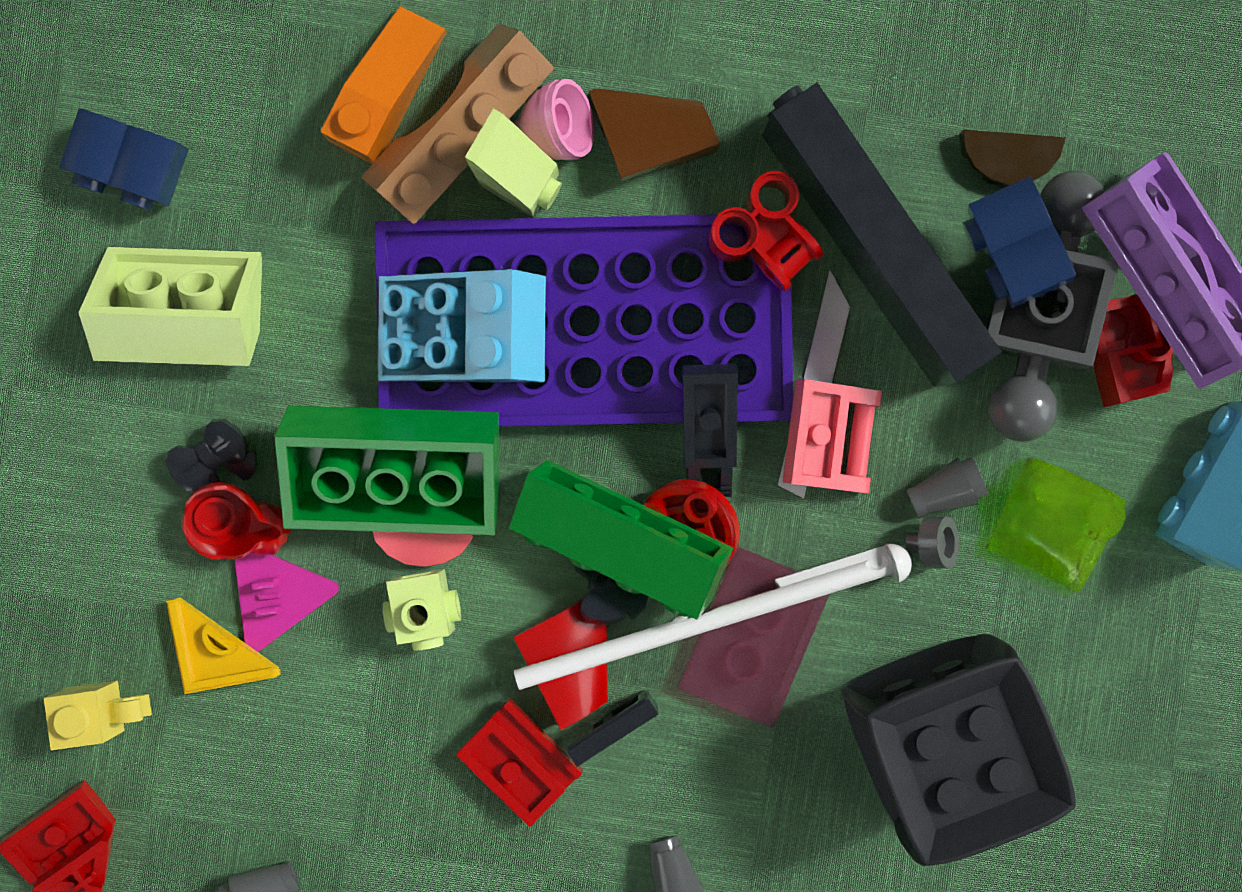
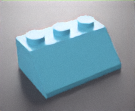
M1242 401L1229 402L1227 406L1221 407L1211 419L1208 426V432L1211 435L1202 451H1197L1187 462L1183 471V477L1186 479L1177 496H1172L1163 505L1158 515L1160 526L1154 536L1206 565L1242 572Z

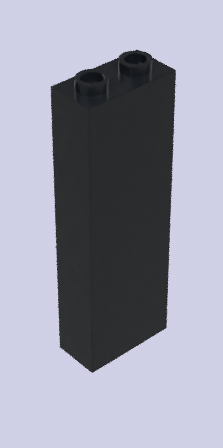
M818 82L805 91L799 85H796L778 97L772 103L775 109L767 115L769 121L762 137L788 175L793 178L805 200L934 387L958 383L1002 353Z

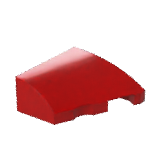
M582 598L564 607L560 612L515 634L513 638L527 665H532L606 642L607 625L588 623L580 614L581 602L584 599ZM607 663L537 684L560 730L581 720L608 702Z

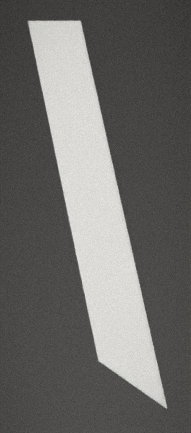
M829 271L803 378L832 383L850 309L831 271ZM785 453L778 485L804 499L807 486L782 483L786 459Z

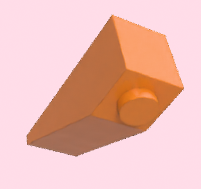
M400 6L343 85L320 131L332 145L372 165L390 145L447 33L446 29Z

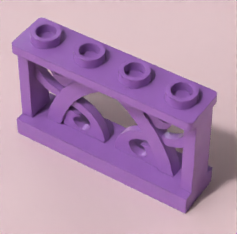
M1164 152L1127 174L1104 193L1084 205L1082 209L1197 388L1201 389L1242 369V267L1170 155Z

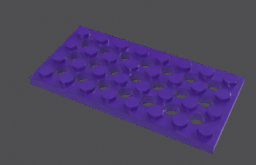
M718 214L419 220L415 224H412L410 221H375L377 349L379 276L415 275L418 265L428 259L440 262L443 267V273L466 272L469 264L479 258L490 260L494 264L495 270H518L520 263L530 257L541 259L547 266L545 314L548 317V326L545 331V364L549 369V378L543 387L529 389L522 382H495L487 390H477L470 382H444L438 390L430 392L424 390L417 381H378L379 408L499 412V427L683 423V385L675 378V363L682 357L691 356L698 359L702 365L727 364L731 357L742 355L748 357L753 362L755 374L748 384L738 385L737 422L790 421L794 396L791 287L786 291L778 288L762 272L750 254L747 257L751 260L753 266L751 276L744 281L730 279L724 271V261L715 256L709 247L708 236L710 228ZM727 223L719 229L720 239L728 247L739 248L747 243V233L739 224ZM791 251L780 260L781 263H785L791 258ZM682 254L695 256L701 264V275L692 282L678 280L672 272V263L676 257ZM631 255L642 256L650 265V274L641 283H630L620 273L621 263ZM581 256L594 259L599 267L596 279L584 285L574 282L569 276L571 262ZM742 304L752 311L754 322L749 331L736 333L727 327L725 312L730 306ZM691 305L700 311L703 322L697 332L683 334L675 328L673 314L681 306ZM639 306L649 312L651 326L647 332L641 335H631L623 329L621 317L628 308ZM579 308H591L599 315V328L590 336H579L570 328L571 315ZM631 358H643L652 367V378L649 383L642 387L630 386L623 379L622 368ZM580 359H592L600 366L601 377L593 387H578L571 379V369Z

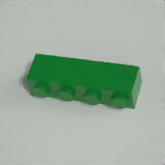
M546 460L527 474L509 525V529L523 535L524 539L531 545L539 548H550L569 557L570 562L578 568L588 571L595 570L614 579L620 588L628 592L645 594L661 602L663 607L669 612L683 617L690 616L696 620L712 601L733 551V547L549 460Z

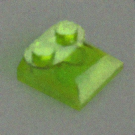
M1028 457L985 549L1080 593L1109 538H1112L1121 530L1125 521L1124 506L1127 501L1114 492L1070 471L1040 459Z

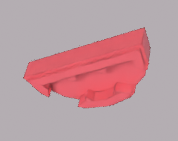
M372 531L376 543L388 556L404 564L423 567L443 564L455 558L464 551L473 538V534Z

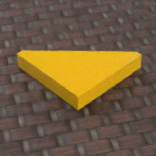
M181 597L166 601L184 694L265 680L281 675L277 665Z

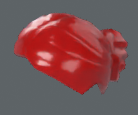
M215 482L200 486L185 502L184 516L182 518L184 536L191 548L201 556L209 559H238L247 556L249 553L253 555H274L287 542L288 535L291 533V529H284L282 509L265 501L256 502L249 493L232 484Z

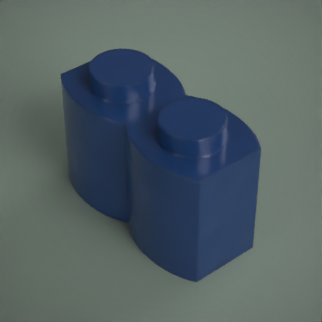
M79 108L59 167L74 173L72 183L100 194H103L106 185L123 191L120 198L121 201L151 211L154 202L169 207L189 148L166 137Z
M1031 177L968 204L970 219L962 222L963 228L973 250L976 252L984 248L991 262L992 268L985 270L984 273L997 301L1006 297L1011 308H1014L1074 281L1076 273Z

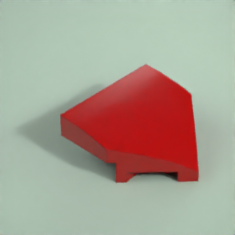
M84 779L0 839V853L29 885H34L32 892H103L116 819Z

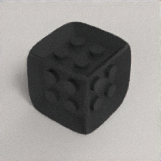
M979 634L977 636L947 641L870 671L841 689L852 731L877 794L894 822L895 832L899 841L910 857L919 865L946 864L985 852L1042 829L1061 819L1076 807L1075 791L1070 771L1046 708L1029 672L1019 659L1015 649L1007 642L990 634Z

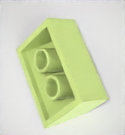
M107 247L79 310V316L93 361L250 366L260 333L261 252Z

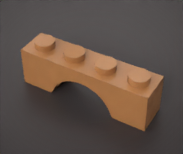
M499 23L464 61L462 78L445 104L418 129L406 136L394 139L361 178L412 224H415L466 168L468 162L465 156L493 108L509 119L553 71L554 67L520 30Z

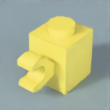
M118 681L67 687L44 697L51 750L104 743L124 732V723L141 721L144 716L152 715L149 694L120 698Z

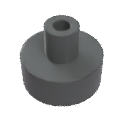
M926 517L922 521L918 533H909L907 535V551L909 553H919L921 561L926 568H952L957 561L959 553V535L955 522L950 517Z

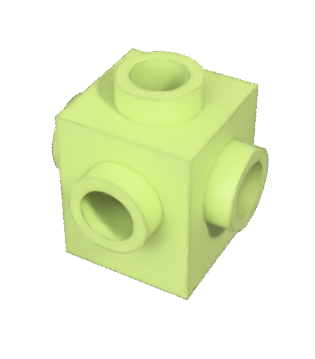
M445 569L394 577L387 581L389 601L383 602V618L387 632H395L397 645L412 642L414 651L444 645L443 637L450 636L455 630V621H461L458 593L456 590H448ZM417 605H421L426 609L428 617H423L418 613Z

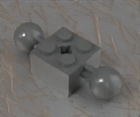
M1067 171L1056 175L1046 183L1040 193L1052 224L1075 270L1076 277L1074 281L1014 308H1011L1006 297L998 301L995 296L993 297L986 329L1002 353L1017 356L1018 361L1014 376L1002 381L992 392L988 403V414L997 432L1013 441L1028 442L1040 438L1048 432L1056 419L1057 401L1053 391L1045 383L1050 364L1080 371H1086L1093 367L1118 264L1115 260L1077 253L1081 237L1095 230L1082 207L1105 192L1104 187L1095 177L1082 171ZM1045 295L1052 296L1053 306L1060 308V312L1053 313L1050 318L1042 316L1041 310L1035 307V303L1040 302Z

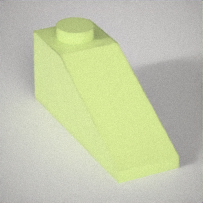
M493 108L467 152L465 159L483 189L534 218L540 207L545 210L550 208L560 191L562 183L556 180L559 175L558 166L504 114Z

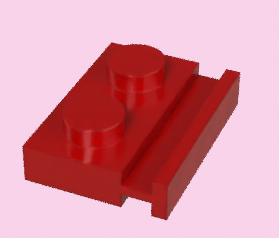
M511 698L456 753V756L529 827L583 773V769L580 766L576 767L571 757Z

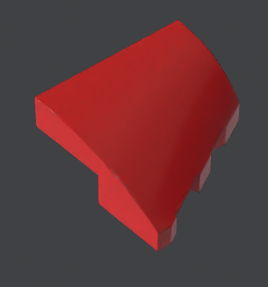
M1137 294L1109 300L1093 364L1103 407L1170 392L1174 372L1171 364L1173 349Z

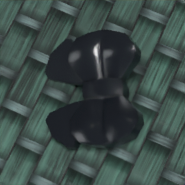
M212 419L206 426L203 441L199 442L196 446L177 445L169 451L166 459V465L172 478L185 490L193 491V493L200 486L221 482L214 470L221 463L242 480H249L257 468V452L254 450L248 451V443L241 430L226 419Z
M573 565L575 572L588 580L589 592L580 606V614L588 623L610 625L623 621L627 614L630 619H635L645 610L649 596L642 593L628 592L620 588L615 580L595 570L588 571Z

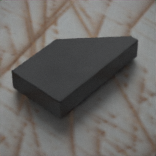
M643 690L603 716L593 725L592 731L568 746L567 753L576 767H578L659 715L658 705L649 691L645 692Z

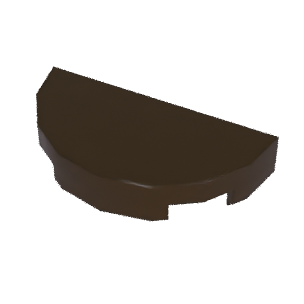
M965 129L959 133L963 157L968 159L972 168L982 176L985 182L1004 188L1028 177H1031L1034 181L1047 174L1061 157L1066 137Z

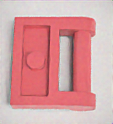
M796 379L782 483L869 493L871 478H866L874 412L875 407L881 406L882 391ZM849 403L855 405L846 475L840 473Z

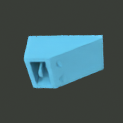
M513 269L379 276L378 381L545 382L546 276Z

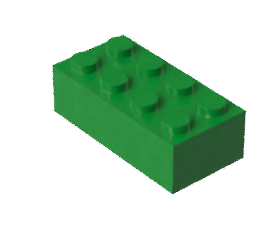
M288 405L275 434L284 529L495 535L500 506L499 412Z

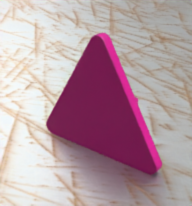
M249 553L243 558L235 559L244 640L247 645L257 652L261 651L339 592V584L275 555H253Z

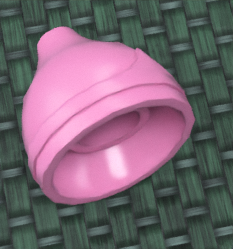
M556 79L537 87V90L525 101L519 116L512 122L552 160H576L584 157L591 151L594 142L595 124L588 98L581 87L569 79Z

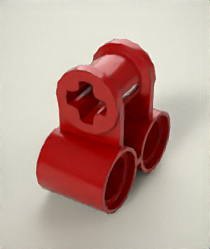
M770 171L759 176L748 193L746 201L747 210L734 207L722 211L713 221L708 236L709 247L719 259L735 262L742 260L750 254L762 272L782 291H786L791 287L790 280L812 259L819 261L824 256V251L814 237L790 216L798 202V186L792 177L780 171ZM769 187L778 189L785 197V208L776 212L766 210L759 202V191ZM727 223L739 224L747 233V243L739 248L728 247L720 239L719 229ZM792 249L797 250V252L785 263H781L780 260H782Z

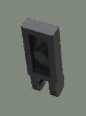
M736 364L683 365L684 469H687V479L702 482L700 468H718L719 473L716 475L717 490L725 497H732L733 467H737Z

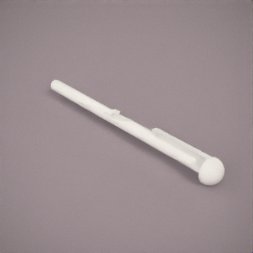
M886 544L882 547L775 579L777 589L717 607L701 615L697 620L694 618L688 619V616H677L673 621L516 669L514 670L519 690L885 576L891 575L894 581L899 583L906 579L911 571V558L903 547L896 544Z

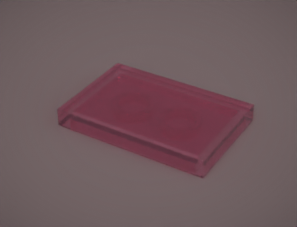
M738 546L709 611L735 601L777 589L775 579L799 571ZM830 594L699 634L678 683V689L773 729Z

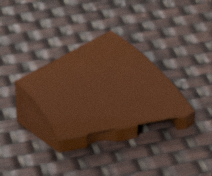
M600 88L589 91L604 138L607 140L621 182L666 166L670 169L718 151L719 140L701 101Z

